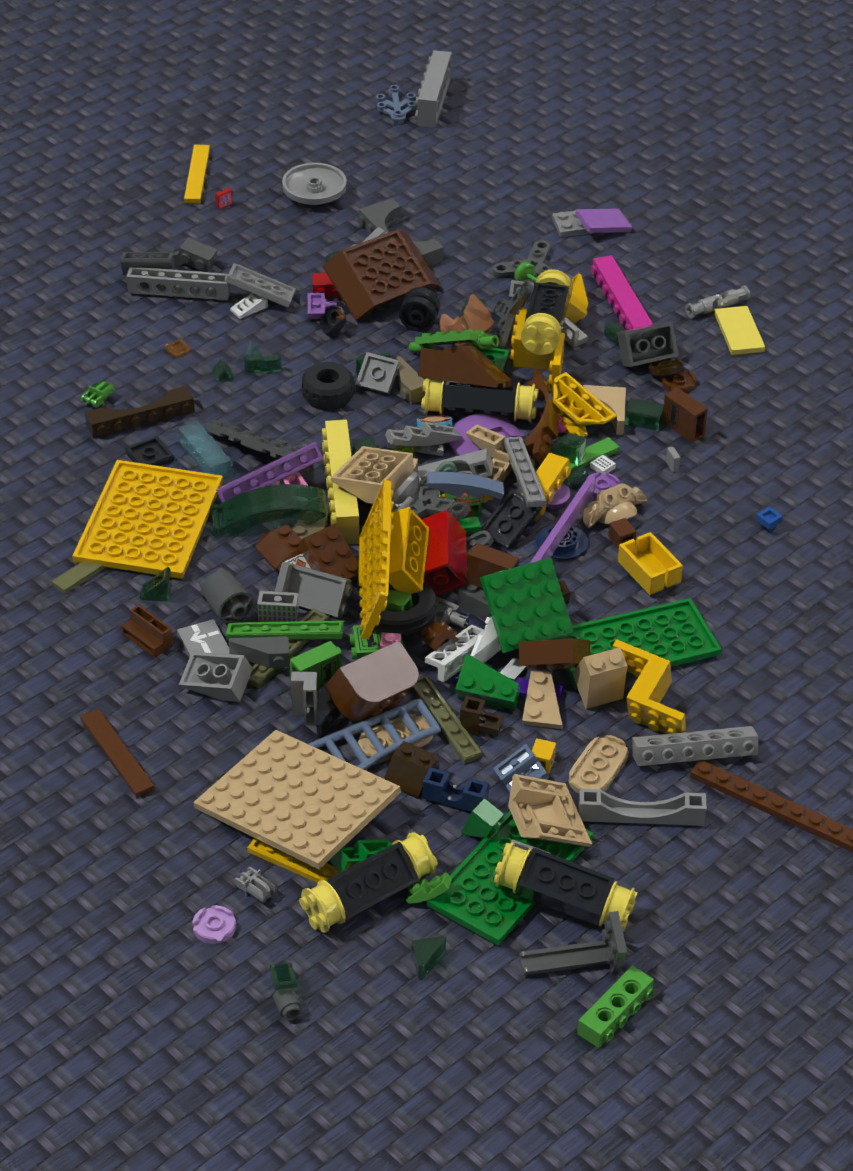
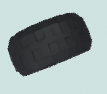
M336 362L317 363L308 368L302 376V395L310 405L323 410L337 409L348 403L354 395V376L342 364H337Z

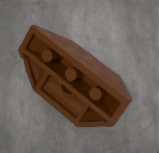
M286 524L262 534L255 549L275 571L280 572L282 562L302 554L298 548L302 539Z

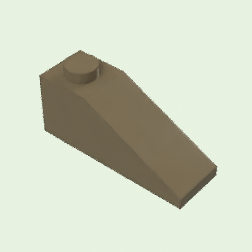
M398 356L397 360L400 361L397 376L402 398L406 399L410 404L421 401L425 396V391H423L424 379L418 377V373Z

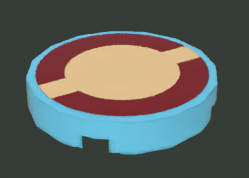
M429 415L417 419L418 428H422L424 422L452 426L453 424L452 418L445 415Z

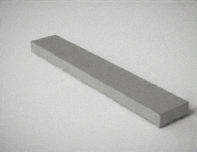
M522 437L504 438V446L527 507L546 506L545 495Z

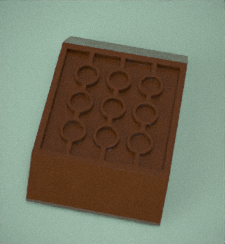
M399 229L341 250L322 266L355 321L370 316L372 310L376 307L406 296L407 292L413 288L421 287L431 291L440 288V284L409 234Z

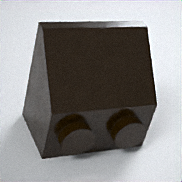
M403 741L394 752L384 779L400 786L401 792L419 799L423 794V780L429 768L439 769V756Z

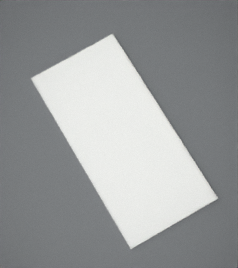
M513 658L500 673L508 678L515 679L526 666H520L519 659Z

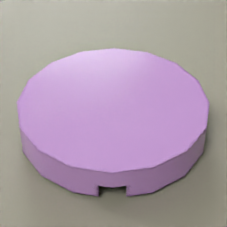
M218 905L199 910L192 921L193 933L204 943L218 944L225 942L234 935L236 930V920L232 911Z

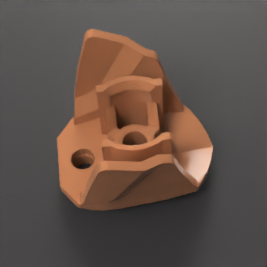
M472 294L464 310V315L460 318L457 316L455 319H452L446 314L441 315L440 329L446 333H449V331L463 332V330L470 329L474 331L484 330L485 334H489L492 331L491 326L495 321L491 318V314L484 304ZM460 343V344H451V346H452V345L459 346V345H463V344H472V345H474V344H473V343Z

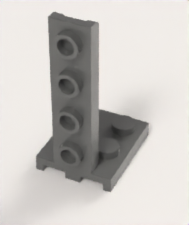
M609 912L608 919L604 922L605 928L602 930L603 941L521 952L519 957L523 976L610 964L612 974L621 973L627 955V948L619 912Z

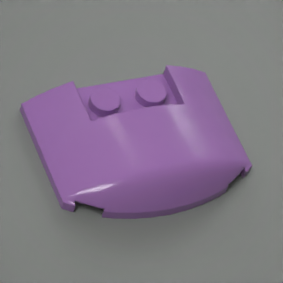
M481 412L465 417L455 423L452 427L456 428L461 435V439L446 444L458 456L482 450L466 436V432L475 425L506 436V438L521 436L525 440L526 436L505 415H500L497 412H492V414Z

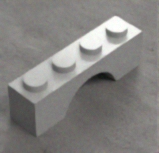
M488 448L418 466L417 473L420 478L426 477L428 472H434L442 462L451 461L455 464L457 473L486 477L492 475L493 461Z

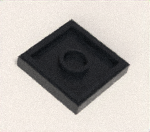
M158 436L125 448V453L135 463L162 466L174 461V455Z

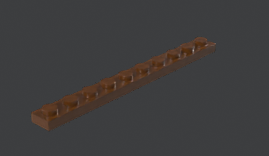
M699 760L690 772V778L853 852V829L703 760Z

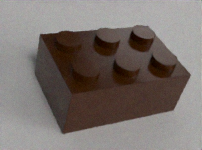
M336 524L302 539L298 548L311 569L352 580L351 583L358 581L359 563Z
M572 638L519 642V665L527 666V670L576 668L583 657L591 655L590 640Z

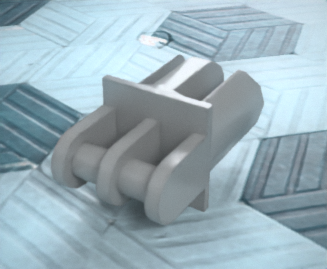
M248 867L246 873L242 872L240 878L234 879L235 885L245 892V896L251 894L262 903L278 890L277 886L261 876L260 869L256 871L252 867Z

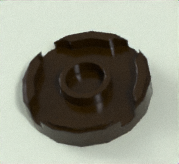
M671 358L654 361L648 365L649 373L657 376L672 375L682 371L683 362L679 358H675V361H671Z

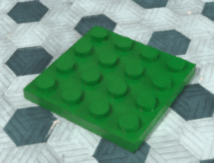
M551 557L480 577L502 653L519 649V642L550 640L574 632Z

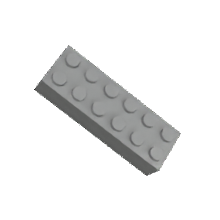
M434 50L432 56H429L426 72H424L423 80L421 81V89L419 88L418 97H416L415 106H418V110L415 113V119H418V126L436 128L451 80V52Z

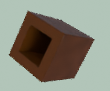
M626 518L609 523L608 537L618 550L619 544L634 539L636 543L637 531Z

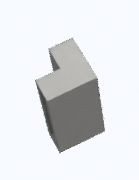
M292 672V716H304V725H316L318 703L317 672Z

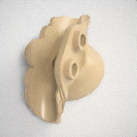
M623 483L606 490H601L596 495V501L590 502L588 507L584 508L583 522L587 528H590L597 521L609 524L623 518L630 519L637 514V509L634 505L647 503L646 495L639 488H631Z

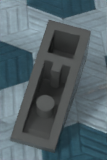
M289 637L229 638V653L244 655L247 661L268 668L289 667Z

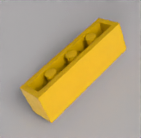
M548 453L536 471L546 498V506H541L542 510L533 521L537 522L539 517L545 513L547 504L553 501L555 493L561 489L565 478L569 477L571 467L569 466L568 458Z

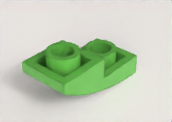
M445 872L440 877H434L430 883L425 878L419 883H413L408 889L409 893L406 901L409 904L423 902L444 893L449 889L452 877Z

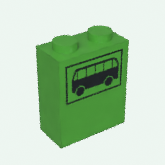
M354 625L353 634H349L350 646L354 645L351 648L352 659L358 660L380 650L381 633L373 630L369 640L361 638L363 629H360V625Z
M329 641L291 658L290 679L292 672H317L318 692L324 686V683L329 681L337 670L342 667L341 658L343 654L341 649Z

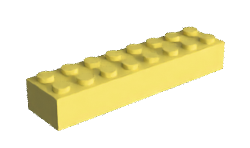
M347 420L325 421V428H322V439H325L322 442V451L325 453L323 458L324 465H326V486L329 489L327 491L328 501H330L329 513H332L330 514L331 525L336 524L348 545L359 544L357 497L331 481V477L352 457Z

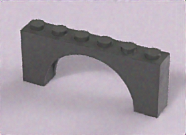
M391 198L359 209L358 223L369 234L378 227L384 231L386 230L388 233L387 228L401 218V206ZM435 239L420 242L413 241L428 266L443 261V246Z

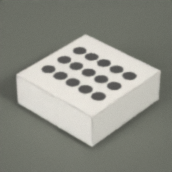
M602 455L590 462V468L596 472H601V474H606L616 468V463Z

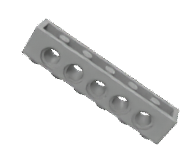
M129 267L127 273L128 293L228 300L230 283L225 282L228 274L143 267Z
M752 726L632 737L633 758L637 766L758 755V735Z

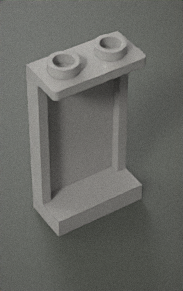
M282 562L275 592L298 593L299 606L311 610L315 609L336 618H343L348 609V604H346L347 598L351 595L353 586L350 579L289 562Z

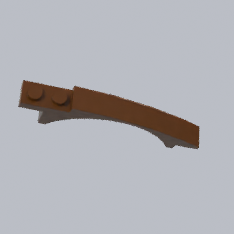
M536 368L534 369L533 380L527 382L526 386L535 384V389H539L538 398L545 399L546 406L539 423L523 442L530 459L536 458L541 465L548 453H550L552 440L558 438L559 416L558 408L553 403L552 388L539 369Z

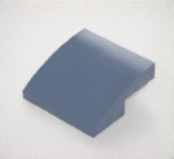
M527 744L494 767L495 772L509 792L514 774L545 780L550 777Z

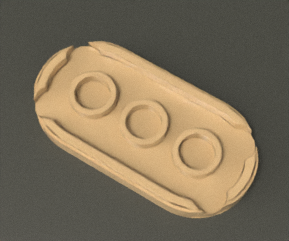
M409 714L419 731L430 728L422 715L419 717L416 714ZM401 717L390 721L402 740L412 735ZM382 724L371 728L384 748L395 744ZM363 732L359 737L358 744L362 751L365 752L366 757L370 758L377 751ZM433 735L412 745L419 748L425 746L432 740ZM393 754L383 758L379 762H385L390 760Z
M604 735V738H594L569 772L571 788L577 793H580V789H601L605 792L628 759V749L625 742L612 735Z

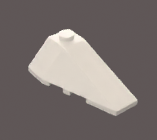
M492 617L486 618L484 634H479L470 655L482 663L488 661L501 650Z

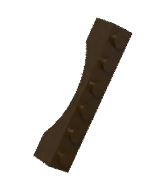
M184 386L169 390L159 400L143 407L123 410L107 408L90 410L85 412L86 426L93 438L193 413L195 412L194 398L188 387Z

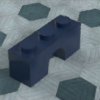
M431 767L423 780V799L470 812L484 798L488 801L489 783L469 778L466 786L460 787L451 782L449 772Z

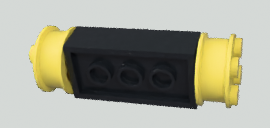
M547 270L542 272L536 279L521 333L523 346L533 354L546 355L558 347L573 289L571 279L562 271Z
M427 378L423 381L425 396L422 398L421 409H425L426 414L428 411L439 412L440 415L443 414L444 407L447 410L464 408L466 412H475L477 409L482 410V413L486 414L499 411L500 415L514 413V422L520 419L529 420V423H532V419H535L537 413V406H534V401L538 399L539 389H535V384L532 386H521L518 383L517 388H496Z
M411 832L407 835V839L394 841L392 845L326 880H320L317 886L312 889H303L299 903L306 911L311 927L314 930L318 929L325 933L329 931L331 925L344 923L346 919L413 883L419 882L422 876L433 875L438 862L428 847L425 836H419L417 833Z
M515 842L511 844L506 843L502 854L504 855L502 862L499 861L495 869L496 875L493 882L496 883V887L500 885L513 889V893L596 926L599 924L600 927L608 919L609 912L618 911L624 932L629 914L635 905L638 893L635 892V888L629 890L617 885V881L614 882L615 878L537 848H529L527 851L516 847Z

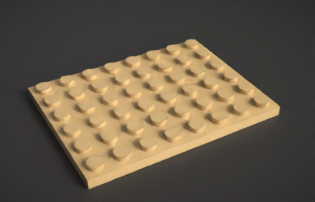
M275 730L193 803L195 809L320 869L401 793L400 786Z

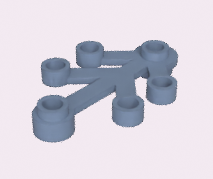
M391 85L388 90V95L393 99V102L385 99L384 94L376 95L377 110L390 115L392 122L396 124L403 123L406 119V114L417 109V106H415V93H407L406 99L399 102L401 89L398 85ZM408 104V107H407V108L401 110V108H403L404 106H406V105Z

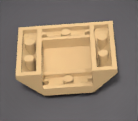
M518 774L512 776L508 807L521 837L591 847L592 842L565 783Z

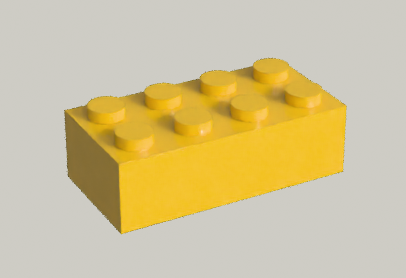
M410 507L393 511L394 516L391 524H394V528L390 536L389 583L397 591L413 594L423 591L429 527Z

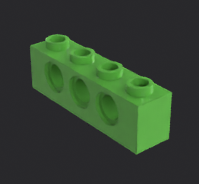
M632 965L579 1019L577 1034L598 1048L605 1042L608 1043L612 1039L614 1032L618 1028H623L627 1019L639 1011L641 1004L652 997L654 993V979Z

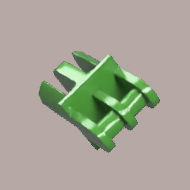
M101 380L94 387L88 386V391L81 396V401L87 402L88 405H93L95 408H98L100 405L104 406V401L115 392V387Z

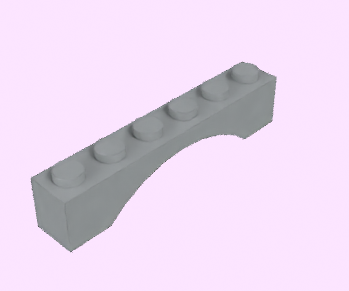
M580 789L578 809L582 821L704 826L707 806L706 793H683L662 801L635 802L617 798L601 789Z

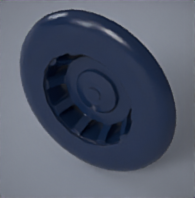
M556 524L545 526L537 533L536 545L539 549ZM572 525L551 557L570 559L579 556L588 545L586 534L580 528Z

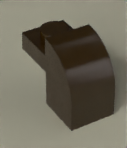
M466 696L460 708V723L466 731L475 736H479L480 731L496 736L499 735L504 723V716L485 712V700Z

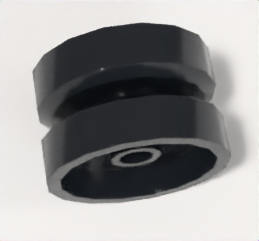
M418 287L411 289L404 297L399 310V318L402 324L412 331L423 332L433 327L440 311V300L433 291L427 288Z

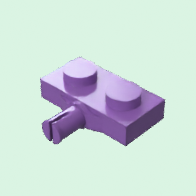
M308 293V319H321L320 316L325 313L326 308L336 305V302H326L324 293Z

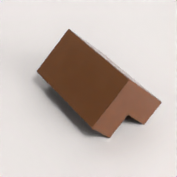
M137 605L130 610L131 619L121 625L124 636L154 658L173 646L171 627L141 605Z

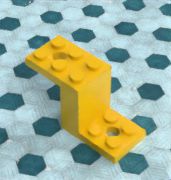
M520 308L519 314H516L511 339L510 359H513V367L549 370L548 383L553 391L554 378L561 375L565 333H561L558 347L553 352L546 355H537L529 352L521 341L527 308Z
M616 639L613 649L621 647L627 664V672L638 677L626 697L628 718L634 723L644 724L653 731H660L665 734L686 732L685 714L660 704L672 683L670 661Z

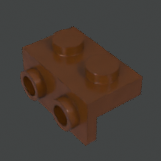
M435 620L430 625L424 627L419 637L435 651H437L447 637H450L455 642L459 640L454 636L457 633L443 621L438 623Z

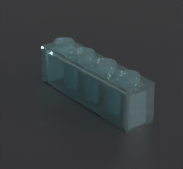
M196 420L177 427L178 441L204 473L221 475L223 477L231 475V466H233L231 458L224 453L221 446L215 443L214 438L207 433L204 426H201Z

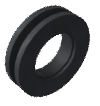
M389 583L388 592L391 589L395 590L394 587ZM423 583V591L411 594L412 602L416 605L415 607L400 612L381 611L379 625L375 626L373 630L381 634L383 632L401 635L423 630L436 617V597L434 591Z

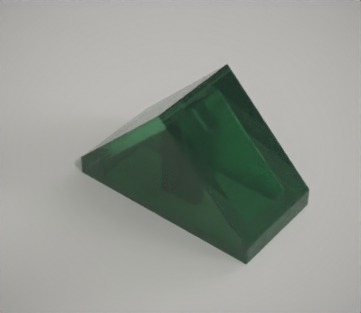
M169 567L142 585L140 599L170 601L172 580Z
M438 936L412 941V957L419 980L422 981L446 952V937Z

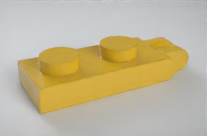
M557 407L558 415L562 417V425L565 426V433L569 437L579 440L588 435L584 425L577 424Z

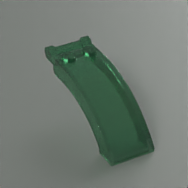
M280 484L244 492L219 505H211L210 513L213 523L211 534L214 537H219L228 532L231 536H234L256 525L277 520L294 519L314 523L327 516L325 491L321 488L307 485ZM223 513V524L220 525V514Z

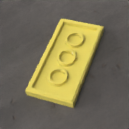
M748 306L715 309L714 315L731 355L765 352V345Z

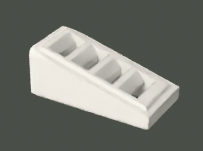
M251 293L232 306L230 311L241 319L267 308L268 299Z

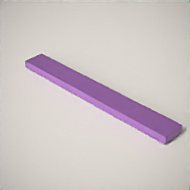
M588 476L530 563L552 556L594 493L596 477Z

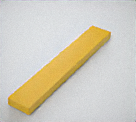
M194 145L184 196V203L186 204L201 203L210 145Z
M256 838L247 847L248 853L316 883L339 873L334 866L327 863L320 869H317Z

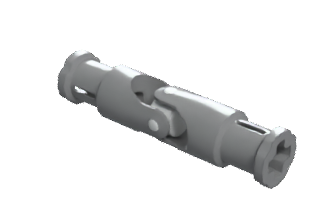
M743 285L739 289H731L701 299L694 304L688 303L685 307L686 313L689 318H694L698 314H707L715 311V309L737 304L738 301L749 300L750 291L746 285Z

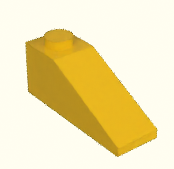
M580 273L571 280L573 289L565 315L573 323H576L579 319L583 320L588 313L586 311L588 300Z

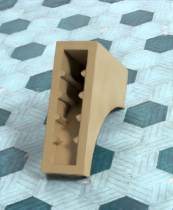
M583 385L585 389L617 415L611 422L615 427L616 435H623L626 388Z

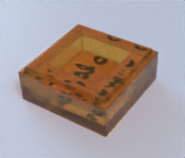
M177 339L167 344L166 350L175 358H178L190 352V346L181 339Z

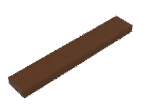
M96 709L81 715V722L133 795L138 798L154 791V784L101 711Z

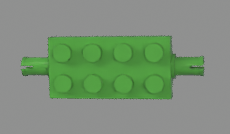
M470 329L463 330V332H436L433 336L432 333H422V337H415V342L409 344V350L411 353L421 352L422 348L432 349L435 345L473 343L475 347L484 349L485 347L498 346L499 339L496 335L485 334L484 330L474 331Z

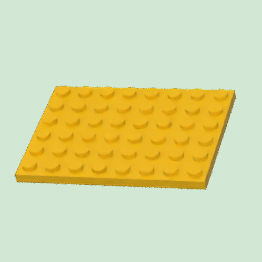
M117 460L73 553V562L101 564L104 567L183 579L218 495L216 489L220 488L223 483V476Z

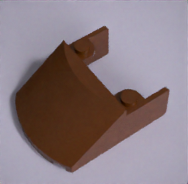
M472 344L452 345V348L433 346L432 349H421L418 377L496 388L511 387L512 379Z

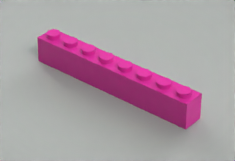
M613 256L593 258L591 273L595 276L597 284L601 286L603 294L608 298V303L612 305L614 313L618 315L619 321L623 324L625 330L652 325V321Z

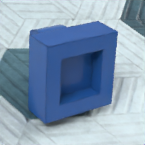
M771 507L756 514V520L761 523L762 527L768 528V532L774 530L776 525L781 523L783 516Z

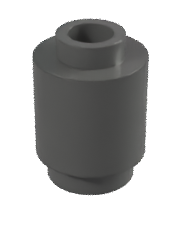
M286 986L278 988L273 995V999L280 1015L288 1021L298 1018L301 1014V1004L294 989Z

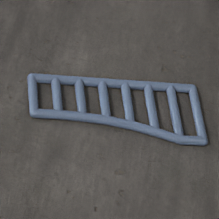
M416 699L308 743V745L317 749L326 745L333 756L345 761L334 743L345 738L361 763L357 767L366 770L383 758L393 754L403 741L414 744L439 733L441 727L421 699ZM418 708L430 728L419 731L407 712ZM398 715L412 733L411 736L403 740L389 721V719ZM382 723L395 744L384 748L371 729V726ZM363 730L377 753L367 758L352 734Z

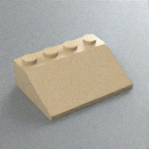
M362 446L331 477V481L364 502L374 504L384 479L391 481V489L394 490V494L414 472L413 453Z

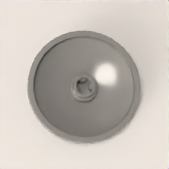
M324 163L297 165L288 170L282 179L283 191L290 199L311 205L325 204L340 198L345 193L347 186L345 174L340 169Z

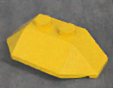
M567 372L554 378L553 403L577 424L585 426L605 424L616 418L617 415Z

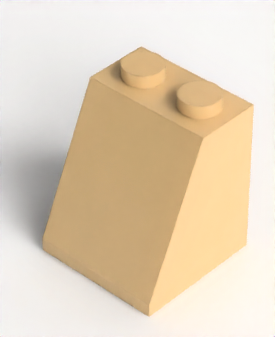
M621 647L583 657L572 674L585 709L623 699L627 664Z

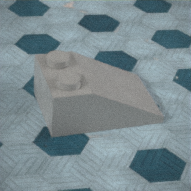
M192 652L179 686L222 701L240 702L253 668L244 655Z

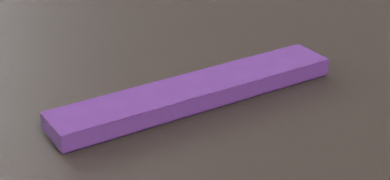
M313 442L216 489V492L225 507L324 458L317 443Z

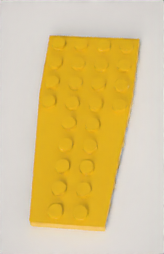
M385 479L359 536V586H362L359 591V596L362 597V600H360V607H362L360 618H363L360 629H363L361 638L368 640L374 627L379 625L380 613L385 611L388 597L390 536L394 528V524H391L394 513L391 512L394 501H391L394 490L391 489V481Z

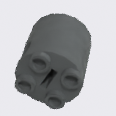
M219 568L200 582L202 598L209 604L210 608L222 622L236 623L250 612L253 604L252 596L230 571L225 570V568Z

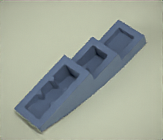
M428 472L426 474L428 487L459 498L464 493L480 499L483 494L501 499L504 495L503 482L486 477L455 472Z

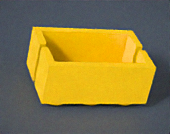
M651 532L636 538V548L634 539L619 544L618 562L649 595L663 590L664 586L668 588L681 582L683 565Z

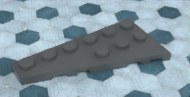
M213 420L212 423L205 424V431L222 437L229 436V440L241 442L242 445L260 452L269 453L270 451V456L282 458L303 448L300 445L289 446L288 442L283 440L273 441L270 436L255 435L256 432L250 430L243 432L237 426L229 425L227 427L221 421Z

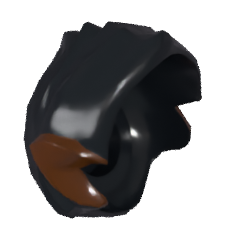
M331 305L327 312L320 316L322 322H319L323 332L337 335L346 323V313L342 307Z

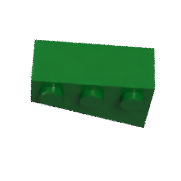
M466 653L456 686V694L459 699L464 700L466 696L485 700L486 705L516 711L520 687L519 683Z

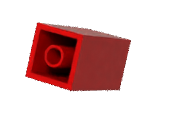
M448 510L421 519L429 527L423 583L434 591L435 596L466 585V530Z

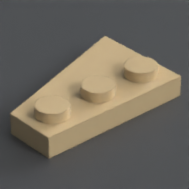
M531 670L522 719L523 725L562 729L551 672Z

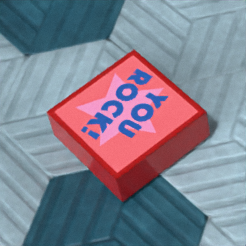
M230 188L215 193L216 207L218 209L233 204L232 190Z

